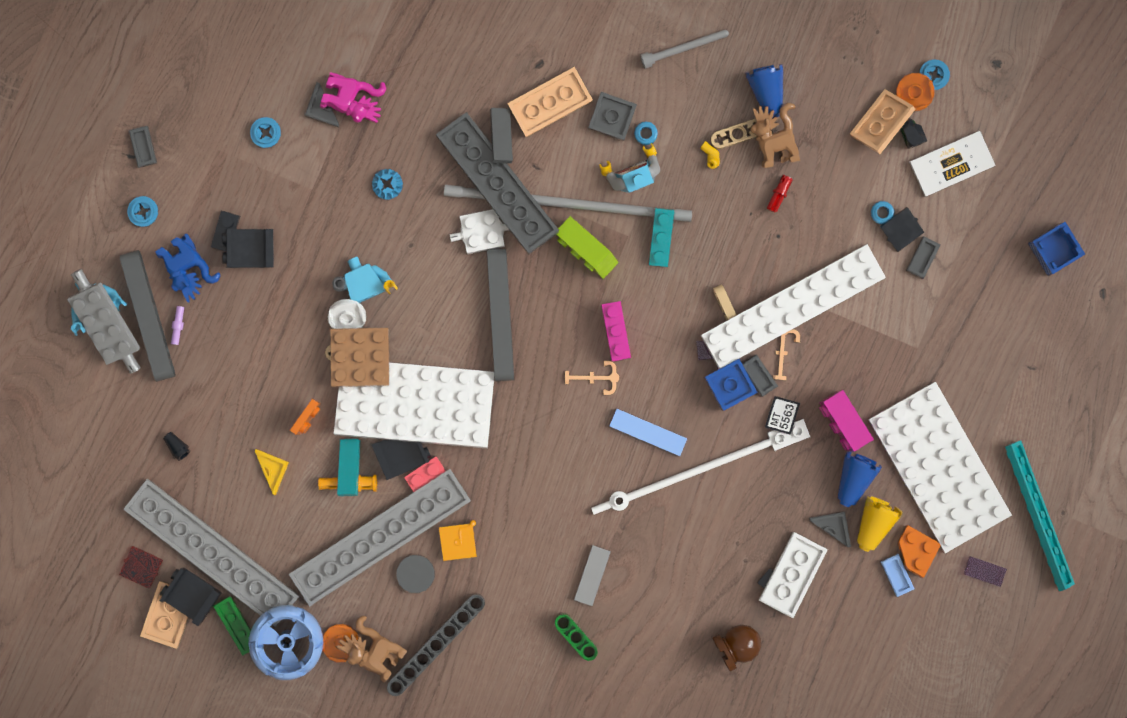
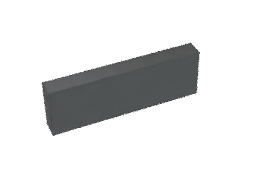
M491 108L493 163L511 164L513 155L510 109Z

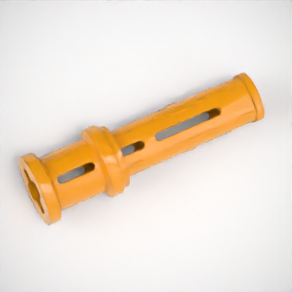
M377 474L366 477L359 475L358 492H361V490L377 492ZM319 477V490L337 489L338 478Z

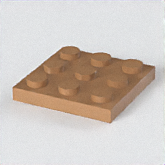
M389 328L331 329V387L390 386Z

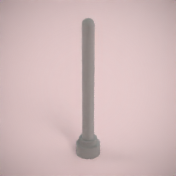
M722 30L655 54L648 52L640 54L641 62L644 69L652 67L655 61L725 38L729 35V32Z

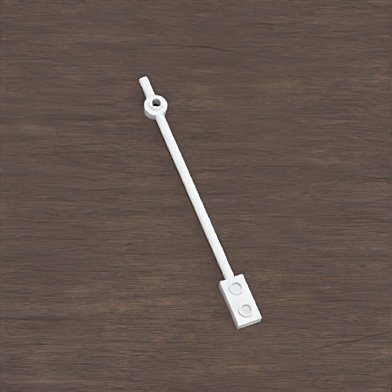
M804 419L794 422L790 435L773 430L767 433L769 439L628 494L621 491L614 492L610 497V501L592 507V512L595 515L610 508L618 511L624 510L628 506L629 501L733 460L772 446L775 451L809 438L810 435ZM618 497H621L623 499V503L621 505L616 504V499Z

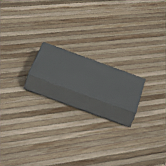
M144 126L129 130L138 168L157 164L149 127Z
M923 236L906 271L924 279L940 244Z
M758 355L753 356L742 364L761 397L778 387Z

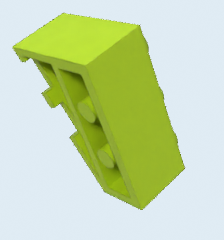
M571 216L558 228L559 233L556 234L558 236V243L564 248L568 246L572 250L570 253L577 260L581 258L585 262L584 266L591 272L594 270L602 279L619 263L610 250Z

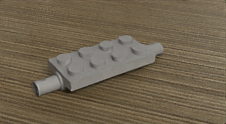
M82 269L75 271L71 276L78 285L79 292L70 296L67 300L106 365L120 359L123 360L130 374L133 371H138L141 367L132 353L138 351L140 346L101 282L95 285L89 283Z

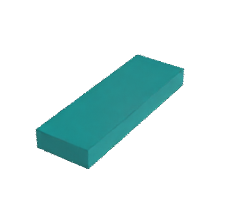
M340 439L337 495L339 497L358 496L359 439Z

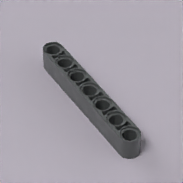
M506 249L487 250L494 375L495 381L514 380L507 252Z
M139 250L120 255L121 265L154 379L158 382L175 377L174 366L142 255Z
M481 594L471 595L394 675L387 684L389 694L392 696L401 695L485 606V598ZM479 598L482 605L475 608L471 605V600ZM466 612L468 620L465 622L460 621L458 613ZM446 626H452L455 629V633L449 636L445 633L444 629ZM439 640L442 646L436 650L432 648L431 642ZM426 654L428 662L420 663L418 655ZM406 668H412L415 671V675L407 677L404 671ZM399 682L401 690L394 691L391 688V683Z

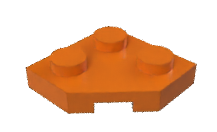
M312 399L290 431L295 435L305 434L311 427L309 422L320 411L319 405L321 403Z
M907 525L897 542L904 559L903 563L905 569L924 578L941 545Z

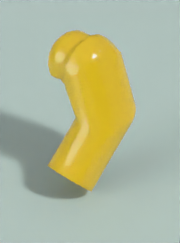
M705 141L700 149L707 154V166L710 169H715L720 164L719 151Z

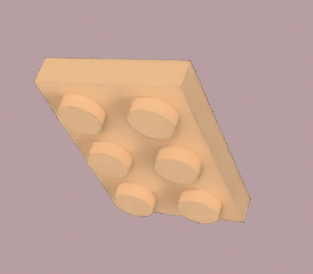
M884 89L851 131L850 135L881 154L915 111V108L910 103Z
M159 581L140 636L177 649L188 617L168 603L159 601L162 597L160 595L165 585H170Z

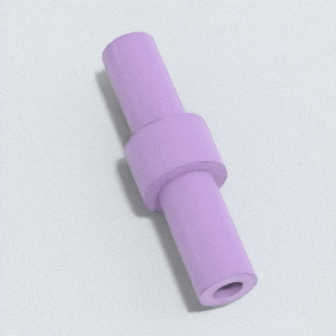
M181 306L176 308L175 320L172 321L171 327L173 329L171 344L179 345L180 332L183 330L184 322H182L184 307Z

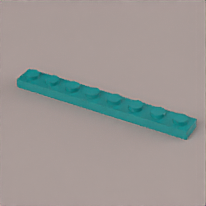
M1016 441L1005 446L1007 456L1012 464L1014 475L1018 480L1020 491L1027 505V510L1034 523V529L1037 531L1041 547L1046 555L1048 566L1052 571L1054 582L1058 590L1063 591L1075 585L1022 441Z

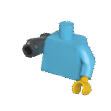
M358 257L347 261L351 272L344 274L345 277L334 278L332 282L334 290L337 292L349 291L350 299L358 303L385 291L391 294L389 292L391 287H395L396 290L398 289L386 271L376 265L366 264L362 266Z

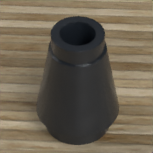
M172 432L164 436L163 440L174 459L176 458L180 461L190 453L189 446Z

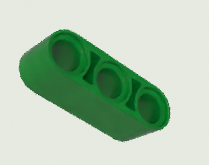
M560 613L555 618L557 630L584 660H594L598 651L593 641L568 614ZM565 617L568 619L569 624L566 627H560L558 620ZM579 632L582 638L580 641L574 642L571 639V634ZM590 646L594 648V654L586 656L583 653L585 647Z

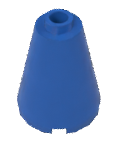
M779 64V68L770 65L753 69V74L750 75L749 71L745 72L763 113L767 106L768 114L771 110H774L772 118L779 117L780 108L783 105V64Z
M849 451L844 456L837 497L840 500V504L846 507L856 505L882 468L881 465L875 466L876 461L863 455L856 454V457L851 456L852 452Z

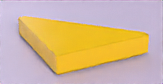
M256 449L255 453L265 478L268 481L272 494L276 495L289 462Z

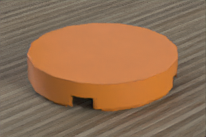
M911 73L899 81L896 88V96L913 105L915 111H920L932 102L935 96V87L926 75Z
M346 624L331 626L323 635L324 654L334 662H346L349 657L348 654L337 649L336 646H343L339 643V640L346 642L345 635L351 639V635L354 634L356 640H358L357 632Z

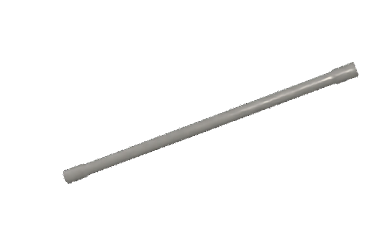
M445 185L444 196L485 199L478 189L454 185ZM532 195L539 205L648 217H654L655 214L654 207ZM674 209L673 220L691 222L692 210Z

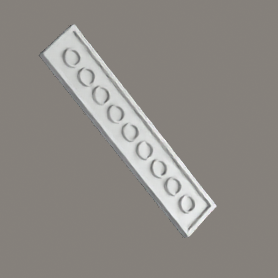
M867 244L700 336L720 369L886 277Z

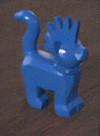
M186 233L181 239L176 237L171 241L174 247L179 248V252L176 255L172 256L163 247L155 251L158 258H163L167 272L170 274L169 278L172 280L171 288L175 292L181 290L186 301L190 302L189 296L195 300L193 292L200 295V292L195 287L202 288V286L195 283L200 280L199 278H194L197 274H186L187 270L198 266L201 270L202 278L206 283L211 284L218 282L221 275L219 272L213 276L209 275L207 263L201 258L194 242Z

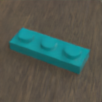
M655 207L649 265L668 267L674 209Z

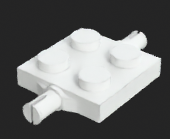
M492 209L460 216L461 232L450 234L451 242L463 240L467 254L505 247L503 235L504 231L509 229L505 224H502L499 216Z

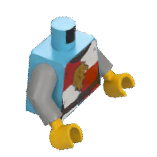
M652 143L650 149H646L643 146V151L648 159L615 173L612 172L609 161H606V167H602L601 164L599 165L601 174L606 176L614 190L630 193L654 183V177L660 173V166L656 156V149Z

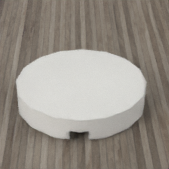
M339 300L328 311V323L332 329L362 328L366 322L364 307L354 300Z

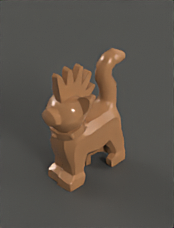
M785 103L780 108V118L784 123V129L772 133L771 130L778 126L779 123H774L777 117L772 118L774 110H771L768 114L767 106L764 109V113L761 106L758 107V112L753 108L756 123L751 126V132L757 135L756 140L764 155V160L762 161L763 168L773 167L774 152L778 151L782 152V155L779 157L781 163L800 161L799 151L793 134L792 119L787 114L788 110L795 109V105L792 103Z
M361 616L355 623L356 630L360 634L372 638L373 642L369 651L365 650L366 640L362 642L361 637H358V640H356L354 634L351 635V639L345 635L346 642L339 640V643L343 646L337 645L336 648L348 654L347 661L350 665L358 664L370 672L377 673L380 676V680L384 683L392 674L383 665L384 660L388 659L390 665L396 667L399 661L398 658L402 659L407 651L398 644L382 637L374 629L364 627L363 623L367 617Z

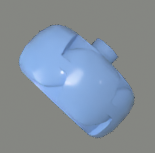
M293 605L273 607L264 612L251 629L248 642L250 656L257 668L265 675L278 680L300 678L312 670L320 659L323 650L321 627L315 617L303 608ZM283 619H290L292 622L296 621L292 630H284L280 635L270 627L274 622ZM309 635V650L305 657L298 661V658L291 649H293L297 639ZM285 637L291 639L289 644H286V641L283 642ZM264 644H277L284 651L281 665L278 662H273L266 655Z

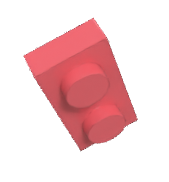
M436 456L404 478L413 492L446 472Z

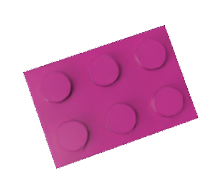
M839 390L819 402L821 405L819 407L820 412L831 421L829 426L835 434L837 433L841 437L839 442L844 450L847 449L850 452H855L874 440L844 390Z

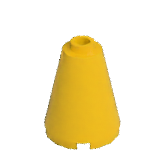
M867 496L857 538L859 548L867 552L875 550L903 514L902 511L897 507L892 509L889 506L890 503L882 499Z

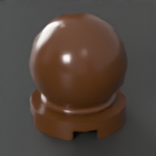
M748 625L733 626L727 631L725 638H721L719 634L712 638L717 649L720 652H724L725 656L722 659L729 671L737 669L735 665L737 662L746 663L752 661L761 650L759 633Z

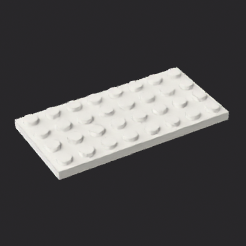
M389 363L390 386L339 387L334 435L488 449L494 372Z
M936 382L931 383L868 419L944 553L949 552L1012 516Z

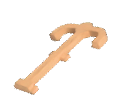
M792 329L781 335L780 351H776V354L779 355L778 376L773 375V379L786 380V376H782L783 357L788 353V351H784L785 335L793 333L796 335L794 342H800V334L797 330Z
M604 361V367L607 365L612 366V374L610 376H594V372H590V376H569V371H565V384H569V380H590L592 384H594V380H610L612 382V389L610 391L604 389V395H611L616 390V382L619 381V375L616 373V365L612 361Z

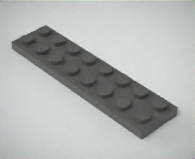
M467 112L436 134L438 140L528 255L559 233V229L508 164L493 163L492 144Z

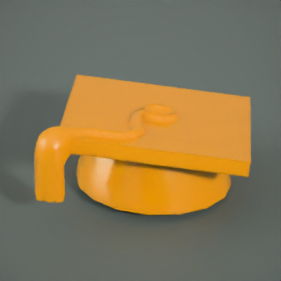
M471 520L470 524L439 527L443 561L477 557L473 526L476 525L475 520Z

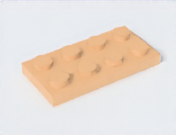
M573 67L507 104L525 137H528L589 104L593 99L577 70Z

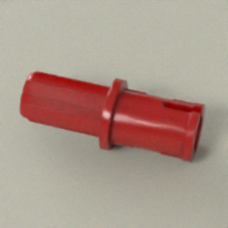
M785 175L781 176L776 189L772 191L774 194L767 206L769 211L774 213L778 211L783 199L787 197L786 193L793 182L792 178L785 177Z

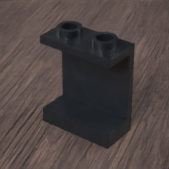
M225 229V233H222V245H225V252H222V264H226V268L274 267L273 229Z
M383 440L372 444L386 480L428 463V458L431 457L428 448H423L421 442Z
M182 567L180 570L176 569L170 578L173 580L169 586L165 585L160 592L162 597L159 601L168 603L192 619V623L200 626L222 592L185 567Z

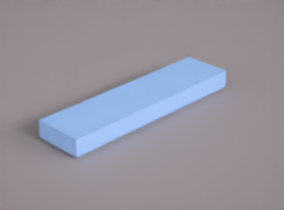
M616 409L609 425L614 429L678 456L681 455L687 441L685 437L619 409Z

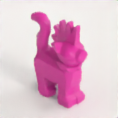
M330 72L326 88H337L338 93L337 96L323 94L320 108L332 107L338 112L351 116L356 123L361 122L363 118L378 123L376 118H380L381 115L376 112L381 111V108L374 107L378 102L370 103L371 98L365 100V96L359 102L354 99L360 90L366 91L375 97L384 95L386 91L385 83L381 82L379 89H375L369 83L345 78L342 75Z

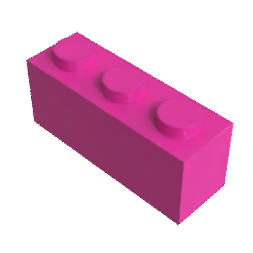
M621 301L602 304L611 361L630 359L631 354Z

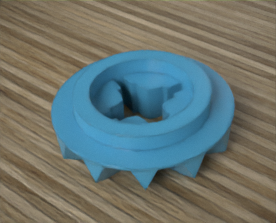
M936 59L929 60L922 65L920 73L926 75L932 81V76L929 75V72L932 73L937 68L936 71L939 78L933 80L935 90H939L948 83L950 71L944 62Z
M260 118L251 126V139L259 147H272L280 139V126L272 118ZM261 127L265 130L270 128L269 133L271 134L272 138L267 136L262 138L263 133L259 128Z
M384 169L375 174L372 187L378 197L389 200L400 194L403 182L401 176L396 171ZM392 178L390 184L394 189L387 187L382 191L384 184L381 179L388 181Z
M140 196L130 202L127 214L133 224L139 227L149 226L155 222L158 216V206L151 198ZM141 205L144 209H151L146 212V219L143 215L137 214L141 211Z

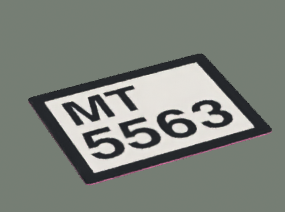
M774 396L765 428L790 435L800 403Z

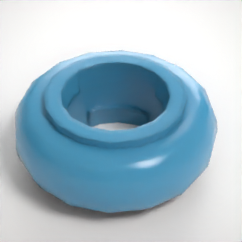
M641 122L635 128V139L642 145L654 143L658 136L656 126L651 122ZM644 128H649L652 132V136L648 139H644L640 134Z
M879 201L872 206L871 217L876 223L882 225L894 217V208L889 202ZM880 207L886 208L888 211L887 217L880 218L877 215V210Z

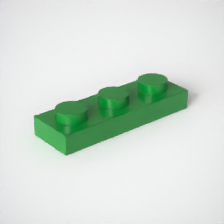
M229 596L213 607L243 656L250 652L248 642L251 629L233 598Z

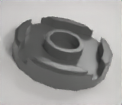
M422 555L406 557L397 568L399 585L410 593L426 591L432 585L435 578L433 564Z

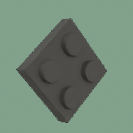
M601 92L588 129L624 141L637 104Z

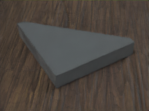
M316 82L305 116L339 128V122L332 108L329 106L324 109L320 108L322 96L325 93L320 83Z
M845 512L809 518L812 523L842 544L851 547Z

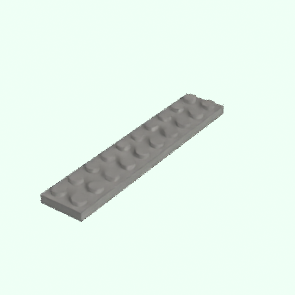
M449 469L291 572L289 576L310 607L471 500L451 469Z
M146 479L123 509L260 616L273 607L293 605L299 598L297 593L151 480ZM281 620L274 622L272 625L276 627Z

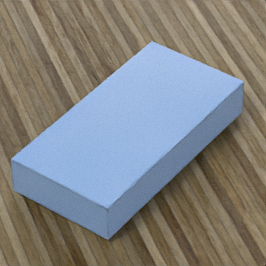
M899 554L881 561V565L896 597L914 590Z

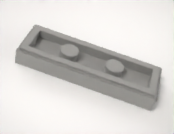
M592 545L574 598L575 601L593 606L611 551Z

